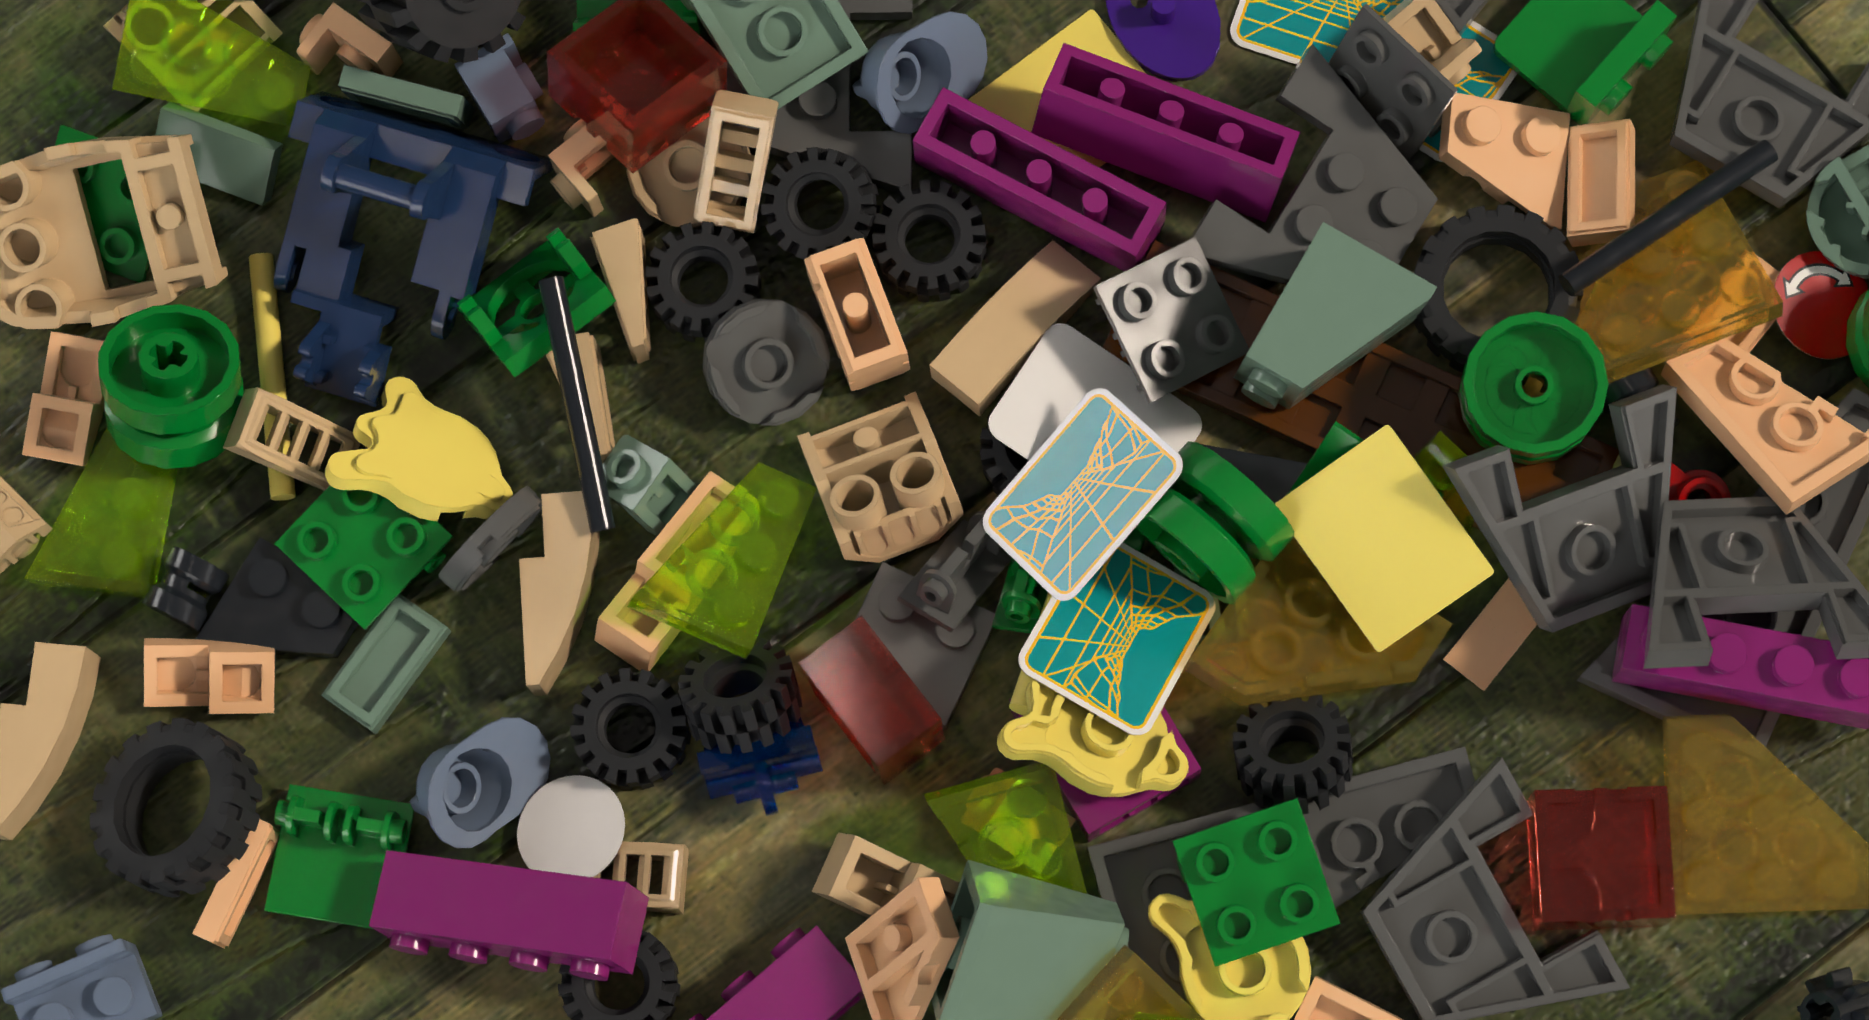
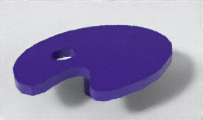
M1106 0L1108 17L1115 36L1126 52L1141 67L1153 75L1171 81H1188L1203 75L1212 67L1220 50L1221 20L1215 0H1148L1147 5L1143 8L1134 7L1130 0Z

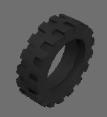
M1497 205L1496 210H1485L1484 206L1468 209L1465 216L1459 218L1453 216L1441 225L1440 230L1434 236H1430L1422 249L1414 274L1437 286L1431 299L1414 319V324L1418 333L1423 332L1427 338L1426 345L1430 351L1437 357L1443 355L1450 360L1449 366L1459 372H1463L1468 355L1481 337L1467 332L1451 316L1444 301V279L1450 265L1467 250L1480 245H1506L1525 253L1541 268L1548 284V307L1545 313L1565 317L1574 324L1577 321L1584 290L1573 297L1570 296L1561 286L1559 275L1577 264L1579 259L1574 250L1570 252L1566 247L1565 242L1567 238L1556 227L1550 230L1542 224L1544 218L1528 210L1527 215L1514 212L1515 206Z
M172 718L171 724L158 721L146 726L147 733L142 736L132 735L122 744L125 750L118 758L112 756L103 770L108 774L103 784L97 783L92 800L97 802L96 812L90 813V830L97 833L98 839L93 841L94 848L98 856L108 860L105 866L112 873L155 894L157 892L165 897H180V891L192 895L205 890V883L211 879L218 882L230 872L227 866L233 859L240 860L249 847V844L245 843L250 831L255 832L259 823L260 815L255 810L256 803L262 802V786L255 782L254 776L259 773L253 759L244 755L246 750L242 745L202 722L197 721L194 723L187 718ZM199 759L203 760L210 776V800L202 822L187 841L171 852L150 856L142 837L143 813L150 794L166 774L182 763Z

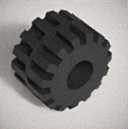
M358 0L366 3L358 11V14L366 25L380 30L379 34L382 37L409 50L448 63L449 58L462 63L478 60V48L484 47L486 51L494 53L506 44L501 35L505 27L518 31L526 16L517 12L521 0Z

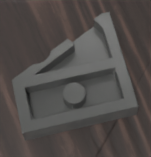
M882 562L855 618L856 624L872 644L879 649L890 663L891 668L930 713V717L934 722L947 730L994 631L992 623L995 613L975 604L951 633L897 601L900 593L914 576Z

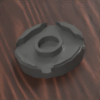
M754 299L732 307L714 324L704 345L702 371L710 394L726 412L751 424L777 426L799 418L818 401L824 389L823 383L826 379L827 369L829 370L830 352L823 331L807 312L781 300Z
M528 485L520 489L498 508L456 551L439 573V578L454 592L467 589L499 559L498 555L516 537L520 538L542 511V500Z

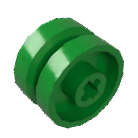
M175 304L152 306L128 315L110 330L98 352V369L101 392L104 397L107 427L117 446L136 461L163 469L193 467L218 457L226 450L223 446L244 394L239 345L227 324L206 310Z
M1535 311L1508 316L1483 333L1468 355L1464 365L1458 397L1463 422L1479 445L1485 449L1496 445L1510 448L1512 462L1532 465L1557 460L1579 446L1603 411L1609 383L1604 357L1586 331L1565 317ZM1530 377L1536 378L1543 383L1539 392L1544 394L1539 397H1530L1523 391L1522 385L1524 386Z
M1188 441L1178 452L1183 461V468L1178 479L1172 484L1173 489L1169 488L1136 528L1162 556L1188 579L1220 601L1234 605L1256 578L1255 570L1249 557L1272 562L1293 539L1294 530L1288 519L1274 502L1234 465L1213 450L1197 442Z

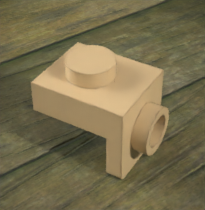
M1403 0L1382 18L1453 85L1461 81L1470 72L1471 66L1469 62L1482 51V48L1475 39H1466L1460 36L1435 0Z
M607 108L595 118L592 115H588L574 123L564 135L563 139L565 142L548 155L557 174L550 180L555 190L573 210L582 203L593 217L597 216L604 209L598 194L586 180L629 146L623 127Z

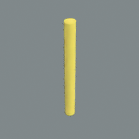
M256 253L249 256L260 388L287 400L277 290L274 287V255L271 253ZM267 413L264 420L265 444L276 416ZM289 422L278 448V451L285 455L291 443ZM268 467L270 499L284 501L295 498L294 478Z

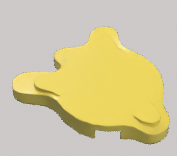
M405 377L389 379L382 393L383 408L363 414L356 420L353 428L354 437L368 449L334 453L329 458L325 468L326 480L333 488L339 490H363L379 494L390 500L399 509L418 518L430 521H438L441 513L464 511L462 519L477 517L487 520L513 496L511 487L502 476L496 451L483 432L461 416L434 406L424 398L417 385Z
M1033 678L1026 687L1027 714L1007 722L997 736L998 749L1006 758L1012 760H1034L1043 763L1055 770L1069 784L1088 794L1101 797H1123L1145 790L1171 791L1181 784L1189 768L1187 757L1176 745L1173 732L1168 733L1161 711L1152 728L1147 733L1131 735Z
M1170 893L1159 894L1151 901L1148 906V919L1152 926L1162 932L1175 948L1179 960V979L1186 1001L1202 1020H1290L1301 1006L1309 989L1312 972L1309 950L1303 937L1215 967L1193 901Z

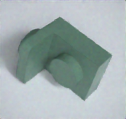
M623 435L619 439L612 452L603 462L610 500L623 507L642 527L656 537L697 488V485L670 458L629 435Z

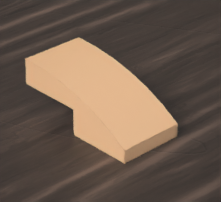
M51 331L40 393H32L22 455L79 466L87 465L104 412V397L101 392L98 369V352L104 340Z
M144 638V707L209 706V714L274 713V648L214 640Z

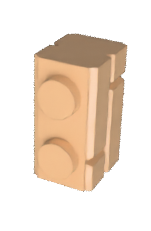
M864 238L854 239L804 259L809 281L837 355L841 359V365L851 391L860 390L909 371L908 352Z

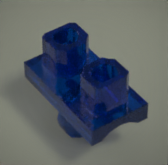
M801 717L797 723L789 721L791 731L783 737L774 732L772 734L774 744L765 748L760 740L753 742V752L742 753L740 745H734L731 754L720 753L718 744L712 750L704 747V751L697 753V757L710 798L714 799L734 794L737 804L761 799L766 816L779 813L776 799L777 794L800 789L797 777L823 771L811 725L805 726Z

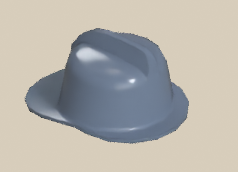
M948 11L935 15L906 32L890 34L877 40L868 50L869 52L862 63L861 78L852 87L857 96L866 99L868 104L880 113L884 123L892 130L907 134L914 133L920 128L943 87L965 99L974 94L984 76L987 63L986 39L979 24L966 14Z
M502 717L488 723L460 743L446 745L428 756L421 765L416 781V795L410 800L411 807L415 812L424 815L429 820L431 828L442 842L453 848H473L520 815L529 799L545 785L548 779L551 759L547 740L537 726L522 718Z

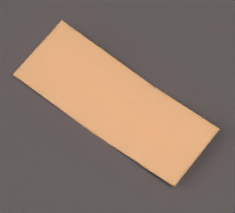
M1510 578L1506 580L1443 659L1483 691L1486 690L1537 626Z

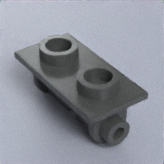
M986 510L974 513L969 522L963 519L897 598V601L951 633L1012 558L985 532L983 517Z

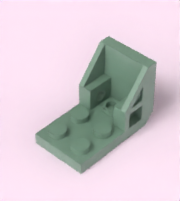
M681 0L688 10L695 11L744 93L775 100L779 103L778 109L869 52L838 0Z

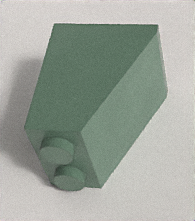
M1323 222L1233 378L1244 384L1241 389L1242 393L1254 402L1269 409H1275L1277 404L1290 409L1412 323L1431 299L1437 286Z
M967 860L951 906L953 919L960 938L931 999L936 1020H1102L1108 1000V988L1103 987L1110 965L1119 966L1122 962L1129 941V928L1124 927L1125 923L1117 903Z

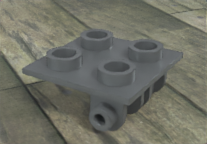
M1367 4L1362 6L1329 61V65L1408 161L1414 158L1427 136L1432 138L1441 130L1442 114L1458 91L1447 78Z
M1196 237L1093 287L1098 297L1095 299L1097 306L1101 304L1114 331L1111 334L1113 340L1118 339L1123 349L1120 351L1122 358L1126 356L1139 383L1136 386L1138 392L1143 391L1148 403L1230 363L1249 351L1247 343Z

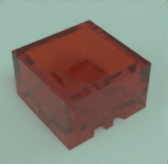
M617 0L547 51L549 96L571 117H580L586 123V130L594 138L598 135L607 142V150L632 173H635L710 116L716 92L718 90H727V60L661 0Z
M862 615L799 662L809 688L883 785H886L945 740L940 716Z
M1667 786L1627 787L1626 789L1594 788L1593 790L1575 791V789L1533 791L1526 801L1533 813V816L1527 818L1534 931L1666 926L1676 918Z

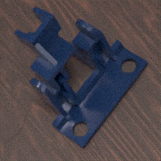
M322 91L297 100L288 135L290 138L309 144L275 270L274 287L276 290L290 293L293 290L291 303L321 311L318 323L299 346L298 354L302 355L300 363L294 368L293 377L304 382V386L376 407L380 402L392 347L380 344L379 340L382 327L396 319L399 307L353 294L365 244L352 240L363 196L409 209L411 217L421 220L427 219L411 282L439 290L432 316L430 333L433 337L446 340L458 313L457 302L468 294L473 295L476 292L499 199L522 206L528 205L534 181L552 172L553 166L549 157ZM373 158L427 174V176L415 185L370 172L369 170Z

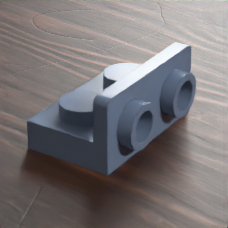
M111 934L102 935L78 945L75 948L77 957L53 966L51 960H46L19 970L14 974L17 982L0 990L4 1002L14 1006L19 1020H155L163 1016L136 945L124 939L114 940Z

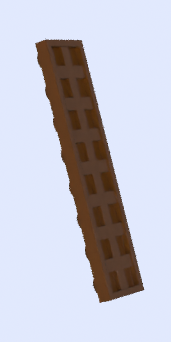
M1155 240L1145 261L1172 247ZM1209 265L1250 349L1280 296ZM1111 329L1102 348L1130 366L1126 356L1122 358L1120 351L1123 349L1118 339L1113 340L1111 334L1114 331ZM1382 343L1290 409L1280 404H1277L1275 409H1269L1254 402L1242 393L1241 389L1244 384L1233 377L1246 354L1175 390L1312 454L1316 452L1336 421L1363 440L1383 426L1389 425L1436 490L1444 494L1443 500L1456 518L1479 529L1442 465L1486 450L1477 443L1463 422L1458 397L1460 377ZM1586 435L1579 446L1557 460L1532 465L1513 462L1521 502L1523 503L1611 470L1619 455V450Z

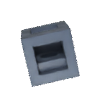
M509 33L502 36L506 44L494 53L486 51L483 47L478 50V60L466 63L458 61L454 64L463 84L499 143H503L511 137L513 140L524 139L538 131L545 123V119L535 102V99L542 96L543 92L527 64L522 62Z

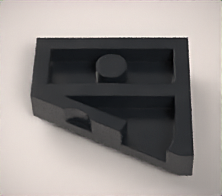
M260 537L196 639L270 647L275 649V654L277 655L303 653L310 657L338 658L359 624L285 553Z

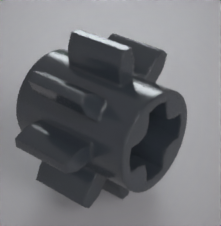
M1850 967L1827 972V975L1815 977L1805 982V986L1810 994L1803 999L1800 1006H1797L1801 1020H1869V981L1853 980Z

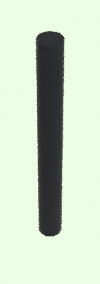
M1767 140L1760 141L1560 274L1559 281L1561 286L1570 296H1575L1778 160L1776 150Z
M564 277L546 278L538 281L590 533L614 529L616 527Z

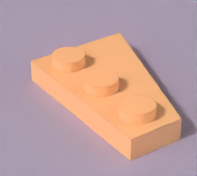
M1715 331L1665 363L1661 376L1670 386L1677 387V394L1786 515L1869 462V429L1864 433L1838 417L1836 413L1839 408L1820 396H1817L1812 401L1783 383L1781 372Z

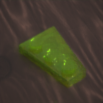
M128 0L111 90L291 127L297 100L305 98L311 67L196 0Z
M107 427L24 579L31 584L144 598L150 586L157 584L178 468L163 469L136 461L117 446Z
M758 462L632 597L627 607L746 659L758 636L817 487Z
M1038 762L924 794L926 802L952 836L966 861H975L1087 894L1056 773L1049 766Z

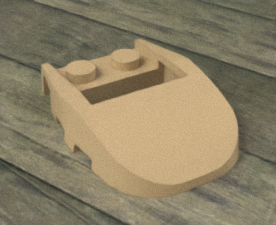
M192 135L102 137L44 148V151L0 165V320L9 325L25 329H56L63 324L91 323L92 327L115 323L122 317L152 306L170 303L181 294L205 285L206 289L216 286L227 277V267L221 266L190 145L194 144ZM122 159L154 279L110 288L77 168Z

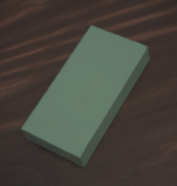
M347 65L343 66L338 84L341 91L353 101L462 130L465 128L469 129L474 107L462 95Z
M172 102L167 103L160 109L155 135H192L194 144L190 145L200 183L261 206L272 199L283 147L282 143Z
M399 594L381 613L321 696L368 730L377 734L452 631Z

